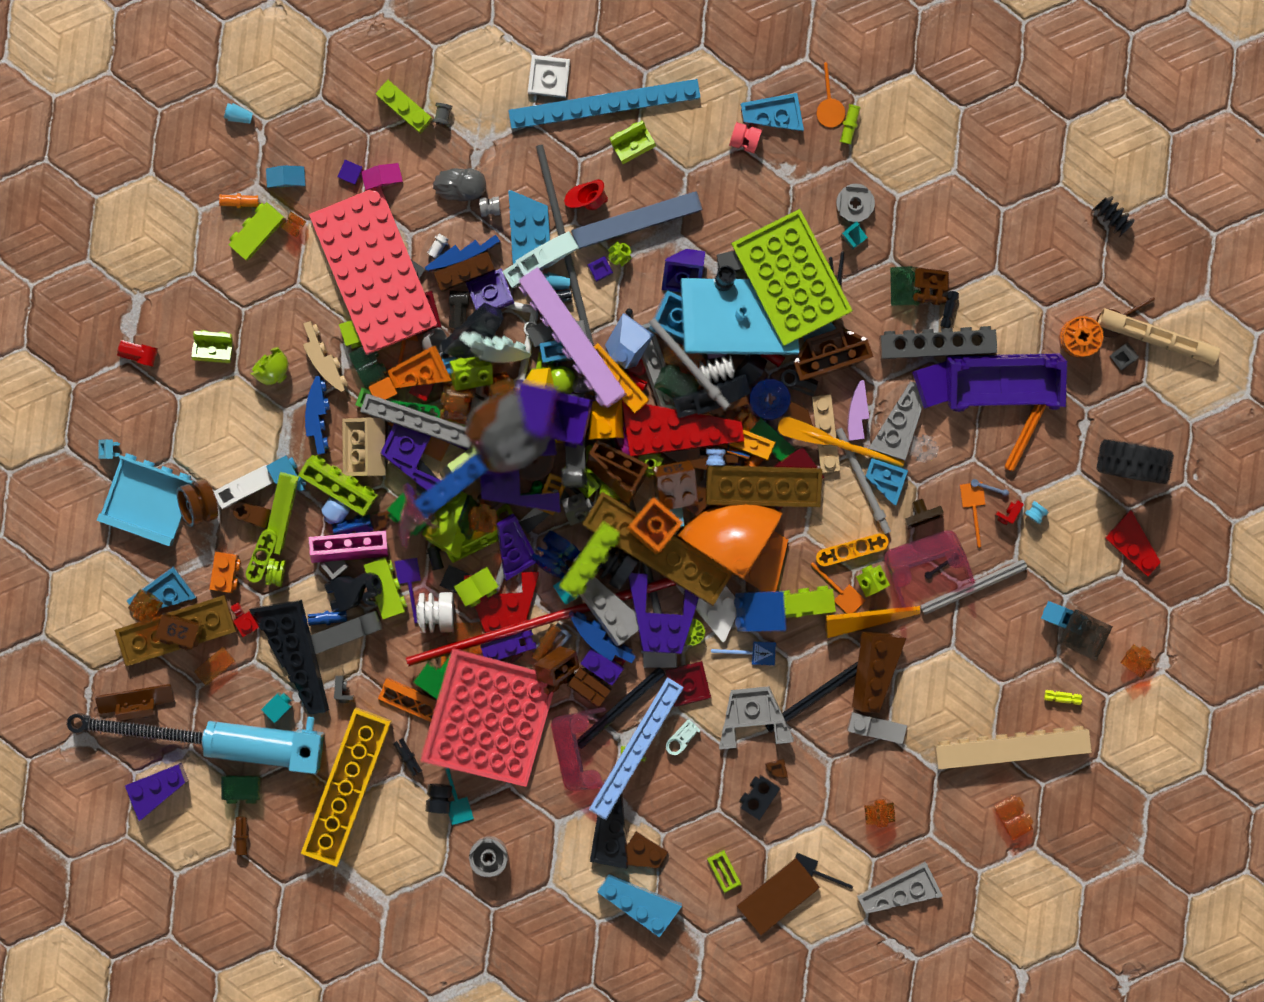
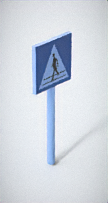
M753 641V651L711 649V653L752 655L753 665H775L776 642Z

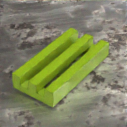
M724 850L707 858L724 893L741 885ZM723 856L736 883H732L719 857ZM713 860H717L729 884L728 887L725 886L721 876L719 875L713 863Z

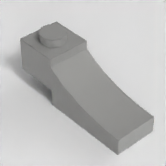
M851 712L847 727L848 732L903 744L907 725L855 712Z

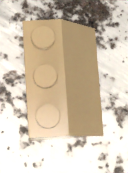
M380 418L342 419L343 474L347 476H385V457L381 455V450L385 444V420Z

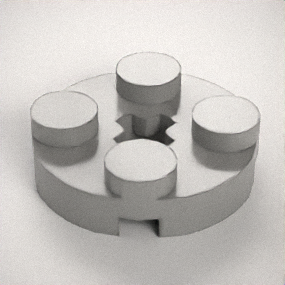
M861 184L846 186L841 190L836 199V208L839 215L846 221L853 223L867 219L875 206L873 194L866 186ZM854 198H858V202H861V205L857 206L856 209L853 208V205H850V201H853Z

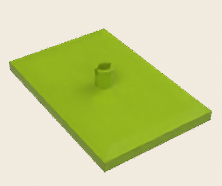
M801 209L731 243L783 346L852 312Z

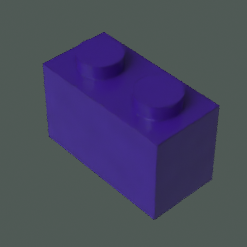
M593 648L589 650L580 663L610 685L615 684L625 669L616 661L608 660Z

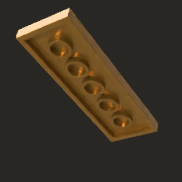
M707 465L706 504L821 507L822 468Z
M225 595L168 613L204 624L199 643L237 632ZM162 615L114 630L125 666L181 649L178 648L176 643L164 644L159 642V638L155 637Z

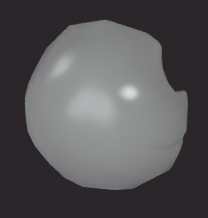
M434 328L425 332L422 338L423 350L425 351L432 346H436L440 357L446 354L442 352L440 343L442 340L447 339L445 332L441 328Z

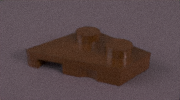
M635 831L627 844L628 865L659 868L668 853L666 849Z

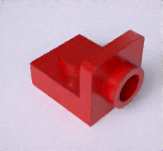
M1015 500L1014 503L1010 502L1006 509L1007 516L996 511L997 521L1006 526L1008 523L1013 524L1024 504L1018 500Z

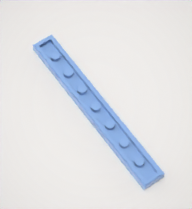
M668 677L666 678L590 806L589 810L606 820L684 687Z

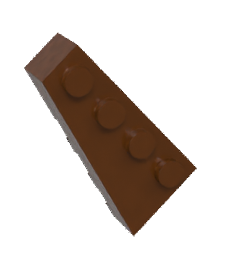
M862 632L852 702L853 708L862 712L880 713L906 641L905 637L889 633Z

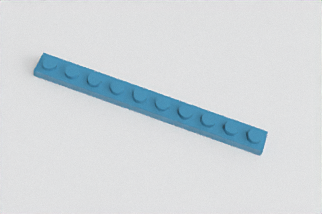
M698 79L508 111L511 129L513 130L701 99Z

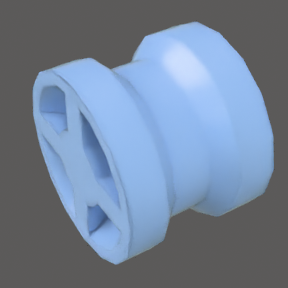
M706 449V454L708 455L706 465H725L723 460L725 450Z

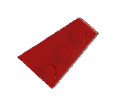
M1129 510L1106 535L1105 539L1148 577L1161 562L1132 510Z

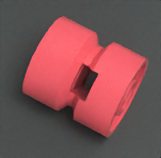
M736 122L729 146L738 149L743 147L744 151L755 153L762 130L755 127L748 129L747 125Z

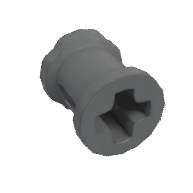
M436 103V115L432 122L449 125V113L453 106Z

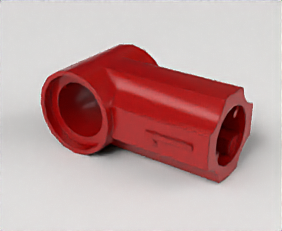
M121 340L117 356L153 367L158 348Z

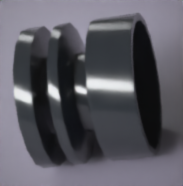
M611 546L608 550V558L604 563L600 562L597 569L598 571L600 568L604 570L600 577L601 579L605 578L608 573L612 575L609 584L620 590L639 560L629 554L623 556L621 555L623 550L619 548L618 551H615L614 547Z

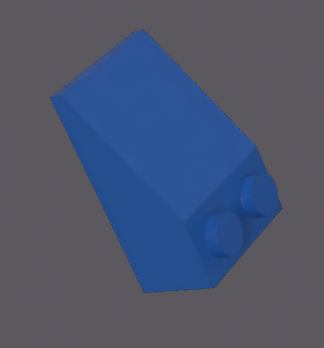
M784 592L735 593L734 606L736 608L735 624L737 631L786 630Z

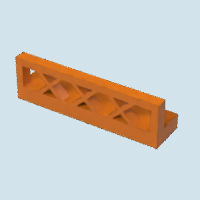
M388 677L385 679L378 697L381 701L429 722L432 721V718L429 716L434 714V708L438 701ZM387 688L396 691L397 697L391 700L383 696ZM408 696L414 700L415 705L406 707L403 705L401 698ZM426 704L430 706L432 713L422 714L419 705Z

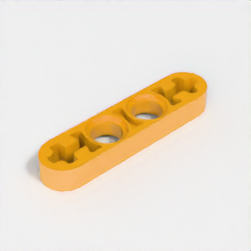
M881 533L821 549L816 554V561L821 566H829L882 551L887 548L889 541L887 536ZM880 536L881 539L885 540L882 543L883 547L873 545L874 550L870 551V544L867 539L871 538V542H875L877 537ZM858 542L866 543L867 549L865 552L860 553L856 550ZM840 547L848 549L847 557L840 558L837 551ZM834 549L836 561H833V557L828 558L827 563L819 560L823 552L829 555L832 554L830 550Z

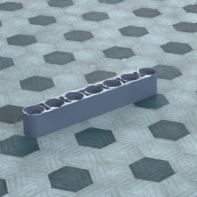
M696 191L573 229L571 233L579 247L578 249L697 213L703 209Z

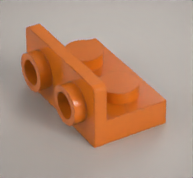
M215 552L209 590L233 593V590L237 589L238 578H235L236 570L239 571L241 566V559H238L239 555Z

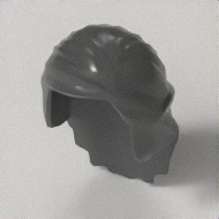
M453 168L441 171L439 175H436L433 189L436 190V194H439L441 198L446 200L474 201L484 195L486 180L480 171L472 168Z

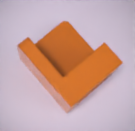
M390 377L368 387L373 396L384 400L399 394Z

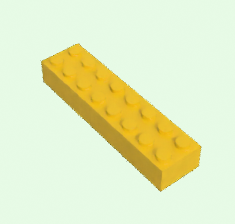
M357 707L354 709L301 854L336 867L339 865L392 720Z

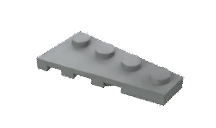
M909 382L868 449L902 460L906 459L923 407L915 382Z
M595 577L593 579L589 578L586 582L588 587L580 596L615 645L619 646L638 631L635 612Z
M923 862L857 895L867 914L890 909L891 907L943 897L927 863Z

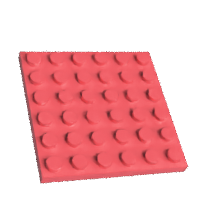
M452 649L420 761L527 787L554 692L550 694L544 692L543 689L547 684L537 681L534 669Z

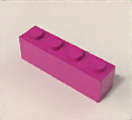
M386 531L309 537L311 563L388 557Z

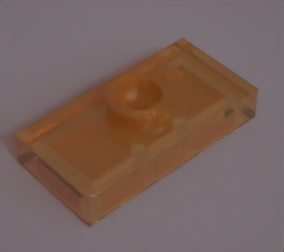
M223 646L199 666L194 673L207 686L236 660Z

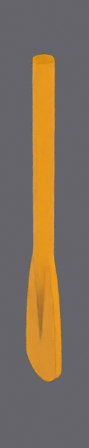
M784 417L778 423V431L783 436L809 443L833 445L901 468L904 466L905 461L834 438L828 433L797 419Z

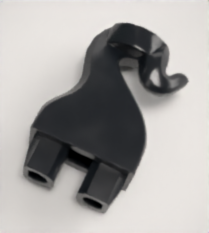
M371 572L361 574L355 579L343 575L330 579V582L324 585L328 594L334 592L335 600L330 601L332 611L339 610V612L357 607L361 600L367 605L376 606L377 603L370 599L380 595L382 592L380 577Z

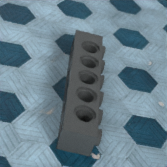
M991 326L980 327V330L972 331V327L960 328V331L953 332V328H943L941 332L935 333L934 329H924L922 333H915L914 330H904L903 334L896 335L895 331H885L884 335L879 336L880 359L997 353L996 329L991 330ZM974 335H978L981 338L979 346H975L971 341ZM955 336L962 339L960 347H956L952 343V339ZM935 337L943 340L941 348L934 346L933 340ZM916 338L923 340V348L918 349L914 346ZM897 339H901L905 343V347L902 350L895 347Z

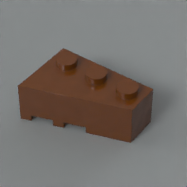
M599 440L596 441L589 452L586 464L598 478L628 505L645 480L649 467L648 464Z

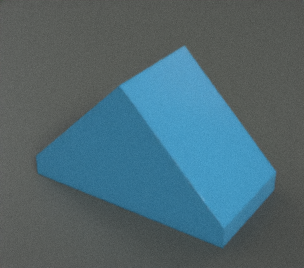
M282 165L266 168L267 188L306 186L305 167Z

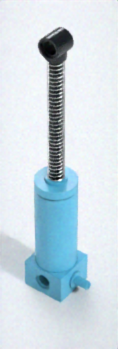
M75 713L67 720V727L73 733H89L92 730L93 732L100 731V733L109 732L118 735H133V737L140 736V738H155V740L165 739L166 741L173 740V742L202 744L204 757L288 767L289 771L313 774L320 771L325 734L324 732L313 730L314 717H307L306 729H298L296 731L208 721L203 733L200 731H189V729L186 731L185 729L178 730V728L171 729V727H156V725L154 727L153 725L149 726V724L146 726L145 724L138 725V723L131 724V722H116V720L115 722L112 720L106 721L105 719L98 720V718L94 719V717L92 719L90 715H85L84 713ZM75 718H80L82 720V726L80 728H77L74 725ZM304 747L310 749V756L304 754Z

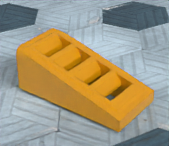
M550 472L541 494L554 493L547 490L549 486L559 490L558 493L561 498L564 490L563 483L561 486L550 483L552 479L562 483V476ZM538 509L551 515L555 513L554 511Z

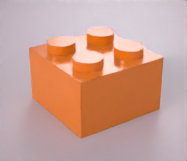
M653 497L626 530L656 554L683 522Z

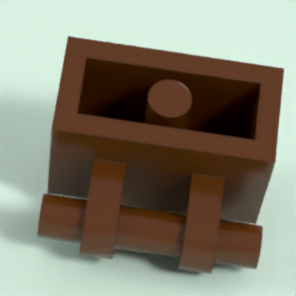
M562 646L557 647L534 664L537 681L547 684L543 689L546 694L556 692L563 683L566 684L571 681V678L575 675L574 671L580 668L577 652Z

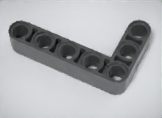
M569 394L585 398V394ZM585 434L583 446L576 445V448L565 446L566 468L562 469V483L566 488L587 487Z

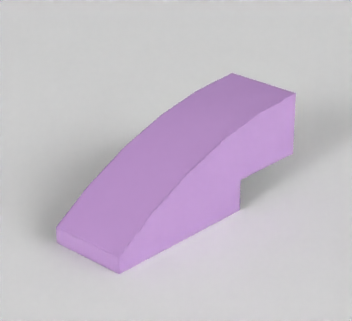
M864 380L858 382L850 402L847 419L848 441L864 439L862 420L869 419Z

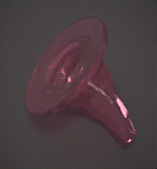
M405 483L402 488L406 501L401 511L399 536L402 546L408 548L410 533L413 532L417 525L420 526L425 521L431 527L436 528L439 524L434 513L427 517L423 515L414 503L421 495L410 484Z

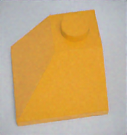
M622 399L609 408L605 404L601 406L598 401H593L586 430V440L624 438Z

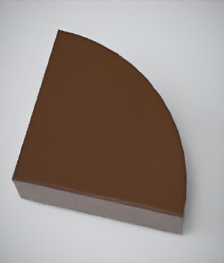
M388 510L370 514L374 532L381 531L387 525L389 520Z
M784 759L765 763L768 771L774 776L788 778Z

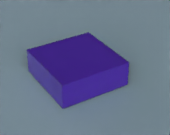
M344 160L337 177L356 185L363 167Z
M605 256L588 264L596 282L613 274Z

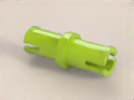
M849 104L846 120L842 124L844 128L840 142L852 144L855 128L858 127L856 123L861 107Z

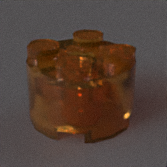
M444 382L443 393L441 394L442 409L440 419L467 422L471 388L455 391L452 383Z

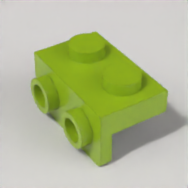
M643 120L633 123L629 128L617 132L609 138L622 164L656 147Z
M206 330L193 332L192 360L221 363L231 362L232 334L227 332L215 333Z

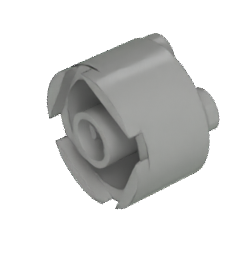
M486 836L477 840L469 854L470 866L473 871L483 877H493L500 874L508 861L509 854L506 845L500 839L492 836ZM485 853H487V854L492 853V854H493V856H492V859H493V860H491V859L485 860V856H486Z

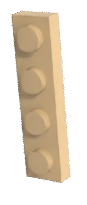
M831 394L812 397L815 427L836 438ZM817 444L822 473L840 471L838 447Z

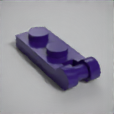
M531 629L482 644L480 647L484 657L499 660L535 649L537 645L536 642H533L531 636L533 632ZM524 638L526 645L520 646L519 639Z

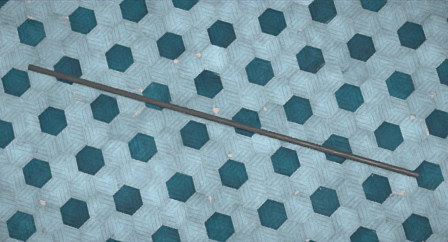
M542 144L536 146L558 236L565 233ZM569 254L564 257L579 319L584 320L586 336L594 347L572 256ZM610 439L612 447L615 448L614 439ZM632 499L630 504H627V507L636 512L634 500ZM642 563L644 574H648L647 584L654 582L651 568ZM657 591L649 593L654 613L662 614Z

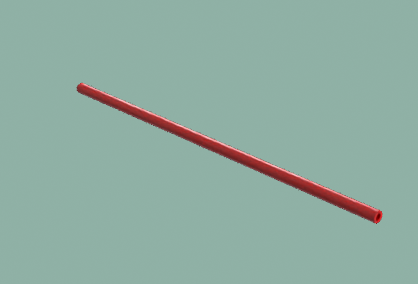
M668 578L647 584V594L677 584ZM630 589L614 594L621 601L632 599ZM582 603L406 657L408 667L449 655L452 649L462 651L569 618L570 611L586 613L591 610L586 603Z

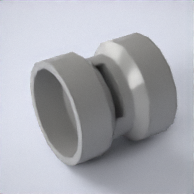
M499 196L492 197L491 199L480 198L481 217L488 216L489 214L494 216L501 215Z

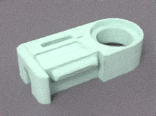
M686 720L667 741L666 749L671 755L680 754L687 747L686 742L688 743L697 734V731L700 733V729L691 720ZM672 741L680 743V749L676 752L669 749V744Z

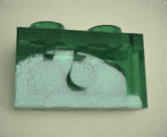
M890 267L891 306H919V302L913 299L915 293H920L919 288H915V268L918 267Z

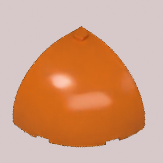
M713 505L703 510L697 517L691 518L682 527L677 536L744 578L776 527L783 512L771 506Z

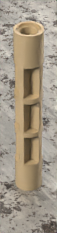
M1103 308L1098 323L1102 328L1180 353L1210 365H1215L1219 357L1220 347L1165 330Z

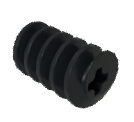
M1105 197L1092 211L1099 209L1100 211L1097 216L1105 215L1103 222L1110 221L1108 228L1115 226L1113 233L1121 232L1120 237L1133 225L1135 219L1127 220L1130 214L1122 215L1124 208L1117 209L1119 202L1111 203L1114 197Z

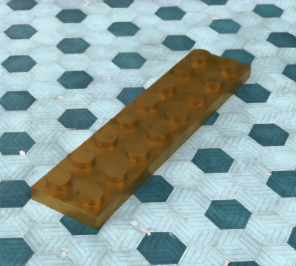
M601 492L582 526L595 533L602 521H605L620 533L618 535L620 540L616 547L711 606H714L733 572L675 536H672L663 548L654 554L626 530L638 513Z

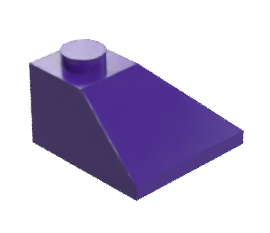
M685 249L666 258L661 290L681 292V278H702L705 251Z

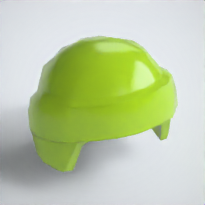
M554 364L542 367L551 369L554 388L559 389V392L565 394L573 393L576 387V377L570 368L554 366Z

